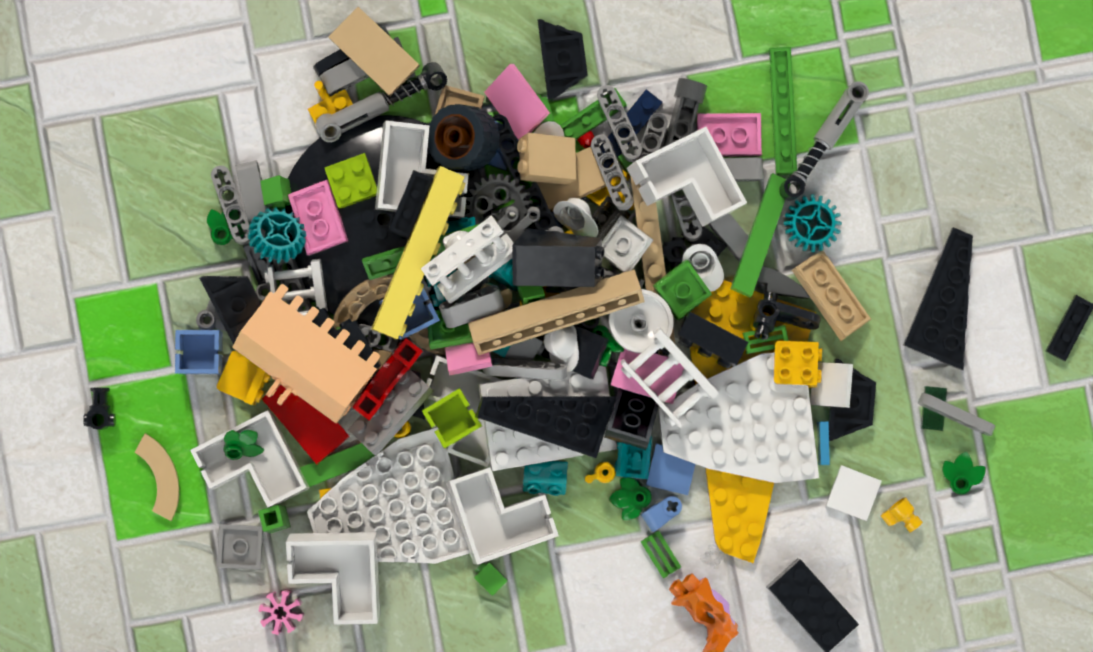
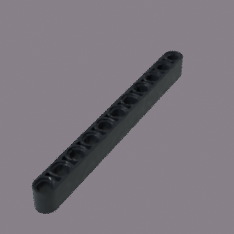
M500 114L494 115V121H500L504 125V129L498 130L500 138L497 150L508 174L511 175V180L519 179L517 186H520V173L518 169H514L511 166L512 160L520 161L517 149L518 141L507 118ZM506 140L510 141L513 144V148L505 150L501 143ZM530 181L531 187L524 189L523 193L530 192V195L526 197L527 200L535 198L540 202V207H538L540 218H546L549 221L547 228L540 227L538 221L532 222L533 228L549 230V228L557 226L537 182ZM535 212L530 213L531 216H537ZM561 286L563 292L579 288ZM594 318L592 326H588L584 322L578 324L591 330L599 324L600 318Z

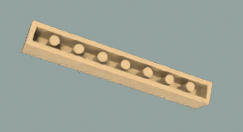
M635 270L602 279L595 287H579L511 310L499 312L483 319H477L468 323L477 353L482 355L645 301Z

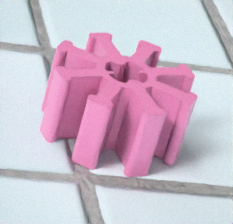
M289 590L281 592L283 594L281 603L275 595L276 592L266 596L274 607L268 606L265 603L259 606V612L271 613L269 618H264L260 621L263 627L267 626L272 620L276 621L272 634L278 635L282 632V622L288 629L287 633L295 630L296 626L293 625L290 618L297 619L299 622L303 620V612L301 614L292 612L293 607L300 606L303 603L301 599L297 598L292 604H287L289 594H291ZM284 607L283 611L287 612V615H283L281 618L279 617L280 613L276 611Z

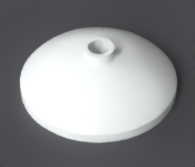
M644 289L641 290L645 302L609 313V328L616 342L624 349L639 354L654 342L655 335L653 331L658 327L668 337H670L673 330V316L666 301L658 294ZM635 322H639L641 328H637Z

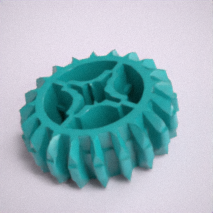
M814 194L810 195V201H808L806 196H802V203L798 199L794 201L797 208L792 205L788 207L792 214H785V217L790 219V221L783 223L784 226H790V229L785 230V234L792 233L793 236L788 240L791 242L796 239L797 242L794 245L796 248L802 243V251H806L808 246H810L811 253L815 252L816 246L819 251H823V243L829 248L831 243L828 239L835 242L837 238L833 233L840 234L841 232L840 229L835 228V226L842 225L841 221H835V218L840 217L841 214H833L832 211L837 208L836 205L829 208L828 205L831 200L828 199L825 203H822L823 196H819L817 201H815ZM814 207L810 216L797 215L803 208ZM820 209L827 215L829 225L820 219ZM815 216V223L818 225L811 230L808 221L812 220ZM796 222H799L805 228V238L798 232ZM817 230L828 232L823 239L811 240L814 232Z
M277 207L273 209V212L268 208L264 213L260 211L257 217L254 216L247 235L248 240H250V247H254V254L261 253V259L268 257L269 263L272 259H276L278 264L281 262V259L286 263L290 258L294 260L297 254L302 252L306 243L304 238L306 237V231L301 230L305 228L304 224L298 223L300 217L293 218V212L287 214L285 208L282 212H279ZM262 228L264 229L266 234L265 238L261 234ZM288 233L292 235L293 242L289 240Z

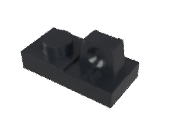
M691 222L687 233L696 235L698 228L694 229ZM705 226L702 227V235L698 240L688 241L691 245L704 244L711 247L717 257L727 247Z
M250 244L244 245V251L258 285L267 284L265 281V271L268 270L270 264H274L273 261L269 263L268 257L261 259V253L254 254V247H250Z

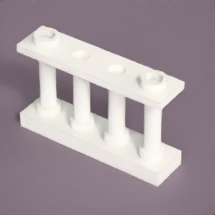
M491 215L423 266L421 270L432 285L439 281L441 282L437 287L451 304L512 259V245L514 243L507 233L500 238V235L504 232ZM493 242V244L486 248L484 251L482 250L489 243ZM473 255L476 256V257H474L472 260H470L468 263H466V264L464 263V262L467 261L469 258H471ZM456 268H458L457 271H455L453 274H451L449 277H447V275H448L449 273H451L453 270H455Z
M321 259L312 260L308 268L275 272L274 264L268 266V270L265 271V281L270 283V290L273 294L277 290L276 280L309 276V279L313 278L314 287L307 290L286 292L281 300H294L297 295L303 299H316V306L320 309L326 308L328 312ZM303 311L299 313L305 316L308 311Z
M658 327L653 331L655 335L654 342L630 364L624 359L620 362L623 366L621 370L629 379L633 377L667 413L665 418L672 426L677 424L681 428L683 424L679 418L703 396L709 395L713 399L719 392L665 332ZM666 347L670 352L669 358L643 380L635 370L657 350ZM680 363L685 368L682 371L683 374L657 396L650 386L674 364ZM695 379L699 384L698 390L672 412L664 402L689 380Z

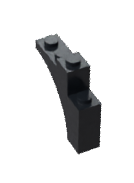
M317 306L315 308L319 310V313L312 322L321 327L327 318L331 319L326 308L320 309ZM347 319L339 324L340 329L338 330L334 324L328 334L336 339L343 329L347 330L350 335L343 345L350 350L358 340L365 344V347L358 355L362 359L367 361L371 354L375 352L357 320L351 321V319ZM380 360L374 365L376 369L382 366Z

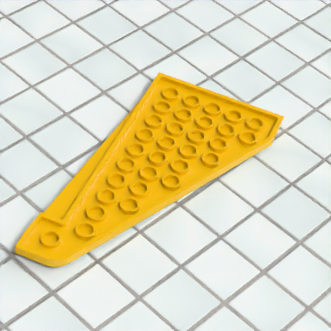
M723 280L721 286L711 292V296L690 312L744 339L742 333L756 330L753 327L754 314L757 310L758 302L764 299V294L754 291L753 295L749 298L731 290L732 283ZM780 299L776 300V302L811 311ZM776 320L775 327L786 326L788 341L808 342L811 330ZM782 330L769 332L768 335L769 337L781 335ZM754 335L748 336L749 340L758 339ZM778 339L757 344H751L750 348L752 349L768 345H774L777 341L784 340ZM693 346L689 348L691 362L707 379L728 370L716 363L718 359L712 356L709 358L703 357L697 353V348ZM745 348L738 364L760 354L774 353L775 349L746 354ZM694 379L695 386L696 384H698V382ZM705 468L714 540L717 547L725 554L754 563L761 542L774 483Z

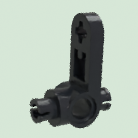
M771 292L764 293V299L758 302L757 310L754 314L753 327L756 329L754 336L759 339L760 334H762L761 340L768 339L769 332L774 331L776 320L808 330L818 329L821 317L814 312L776 302L778 296L773 293L772 298H770Z

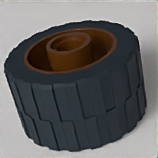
M462 104L447 105L445 108H441L429 123L428 148L430 154L438 164L445 168L464 171L481 169L491 162L499 147L500 134L497 123H495L492 115H489L486 110L479 107Z

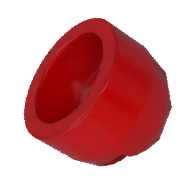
M589 131L578 138L577 141L586 149L591 147V141L595 136L592 131Z

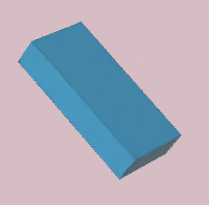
M817 422L818 465H830L828 422Z

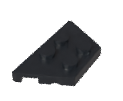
M537 19L548 101H552L588 77L583 35L580 32L568 30L565 27Z
M201 276L199 279L234 345L240 331L262 303L248 276Z
M834 359V363L845 364L840 359ZM854 368L852 372L850 407L830 406L828 422L829 441L873 425L876 382Z

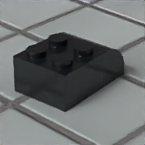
M619 388L604 438L646 450L659 405L651 397Z

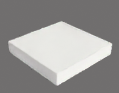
M620 216L602 241V247L605 249L604 257L622 272L631 271L653 242V239L625 217Z
M818 362V370H821L822 373L821 383H817L816 388H811L810 405L849 408L853 364Z
M840 465L826 506L867 521L882 481Z

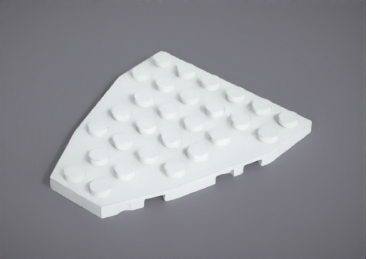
M774 353L760 354L708 378L719 394L713 399L709 395L703 396L679 418L683 424L681 428L677 424L672 426L665 418L667 413L662 408L658 409L664 453L708 469L773 483L819 478L808 385L776 384L774 382ZM699 384L676 397L673 404L667 403L668 408L674 412L698 390Z
M438 427L398 439L379 452L377 456L372 457L342 478L307 511L313 533L376 532L378 562L436 564L469 554L446 483L455 479V474L447 448L444 449L434 432L438 430Z

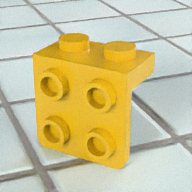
M777 341L774 353V382L784 385H808V388H816L817 383H821L822 374L821 370H818V361H822V348H818L819 342Z
M232 351L218 381L217 389L255 406L256 403H260L264 394L262 389L265 382L268 383L270 381L271 375L239 352Z

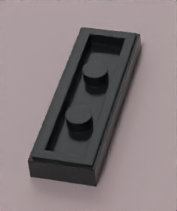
M415 170L412 171L388 231L409 239L434 178Z
M1074 295L1045 352L1062 361H1066L1093 310V303L1078 295Z

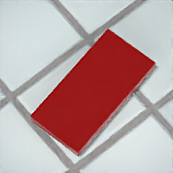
M280 384L273 396L268 397L265 395L262 400L318 465L350 436L338 422L335 423L292 392L284 403L279 405L277 403L278 398L286 390Z

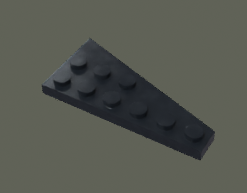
M952 227L903 346L963 371L973 235Z
M482 396L475 418L592 458H597L616 396Z

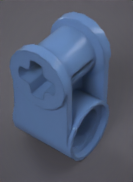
M668 496L640 515L650 530L654 532L681 512L682 503L678 497ZM671 500L673 503H678L676 511L672 509L667 510L668 501Z

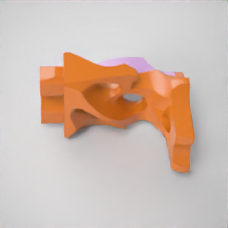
M691 573L682 582L677 579L671 584L669 591L675 596L671 604L685 607L695 622L704 624L707 628V644L702 652H723L728 643L739 633L737 631L738 624L730 616L729 603L718 592L711 589L706 577L698 580ZM708 612L711 613L714 616V618H711L708 615Z

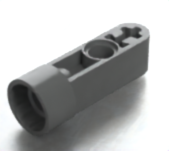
M678 79L674 93L676 102L663 147L691 134L699 104H703L707 85L690 79ZM683 107L686 109H690V111H683L681 110V108ZM678 124H681L684 128V133L681 136L676 132Z

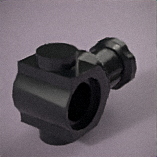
M672 237V241L664 242L662 245L664 263L671 264V268H675L682 263L683 256L675 258L672 255V250L678 247L685 253L687 247L683 237Z
M90 388V391L93 392L92 405L89 406L87 414H84V426L97 430L115 427L116 414L111 412V406L108 405V392L110 388ZM99 414L104 417V423L101 426L95 423V418Z

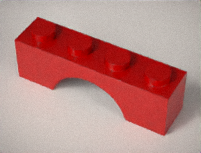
M407 338L402 339L351 405V408L370 421L393 387L411 368L423 351Z

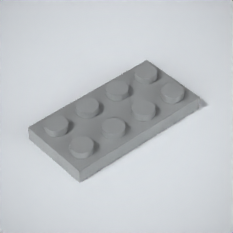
M409 369L390 391L371 420L369 421L360 415L348 431L370 452L377 456L434 390Z

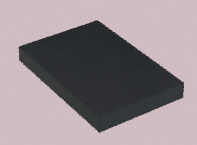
M575 324L573 326L577 333L579 360L577 366L572 371L593 380L609 339ZM545 348L541 356L551 360L550 354Z

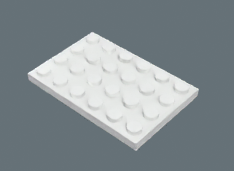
M603 366L598 367L593 380L570 371L567 373V377L562 380L515 378L478 385L480 400L482 396H610L606 367ZM484 421L489 463L492 471L583 455ZM603 437L599 452L617 449L616 441Z

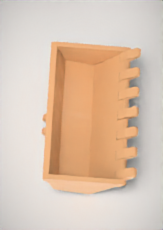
M281 284L274 294L271 291L268 293L260 307L240 331L232 348L271 375V378L275 380L266 393L268 397L274 395L280 384L286 388L285 392L278 398L277 403L279 405H282L292 392L337 423L348 413L351 405L377 370L374 365L380 359V355L377 352H373L367 361L358 356L365 347L362 341L358 340L351 350L344 346L343 343L350 335L347 330L343 329L336 339L333 338L328 332L334 325V321L327 318L322 326L318 327L312 321L319 313V310L311 307L308 313L303 316L297 311L304 301L303 298L297 295L288 305L281 300L288 291V287Z

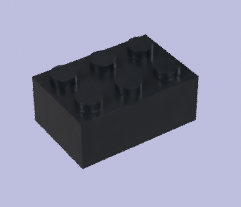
M692 312L686 315L675 336L679 339L678 343L682 346L697 348L698 354L706 358L712 356L718 359L716 363L727 369L730 366H737L749 343Z

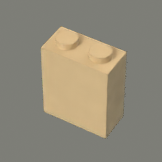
M527 133L519 138L517 149L520 155L518 163L520 180L568 185L576 180L575 138Z

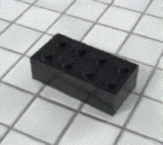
M799 558L766 586L824 652H830L859 625Z

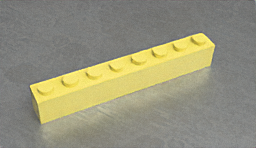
M441 166L437 168L426 199L375 318L372 330L393 339H398L399 336L403 337L407 328V324H404L407 315L411 316L416 306L413 303L416 295L420 296L424 287L421 281L425 274L421 268L430 262L432 255L436 256L441 244L438 243L440 235H445L449 223L446 221L449 214L453 215L457 203L454 201L457 194L461 195L466 183L463 180L465 176Z

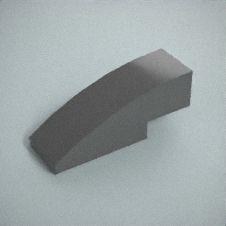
M762 266L757 283L766 285L765 293L771 292V294L775 293L780 296L800 299L810 298L800 284L776 270Z

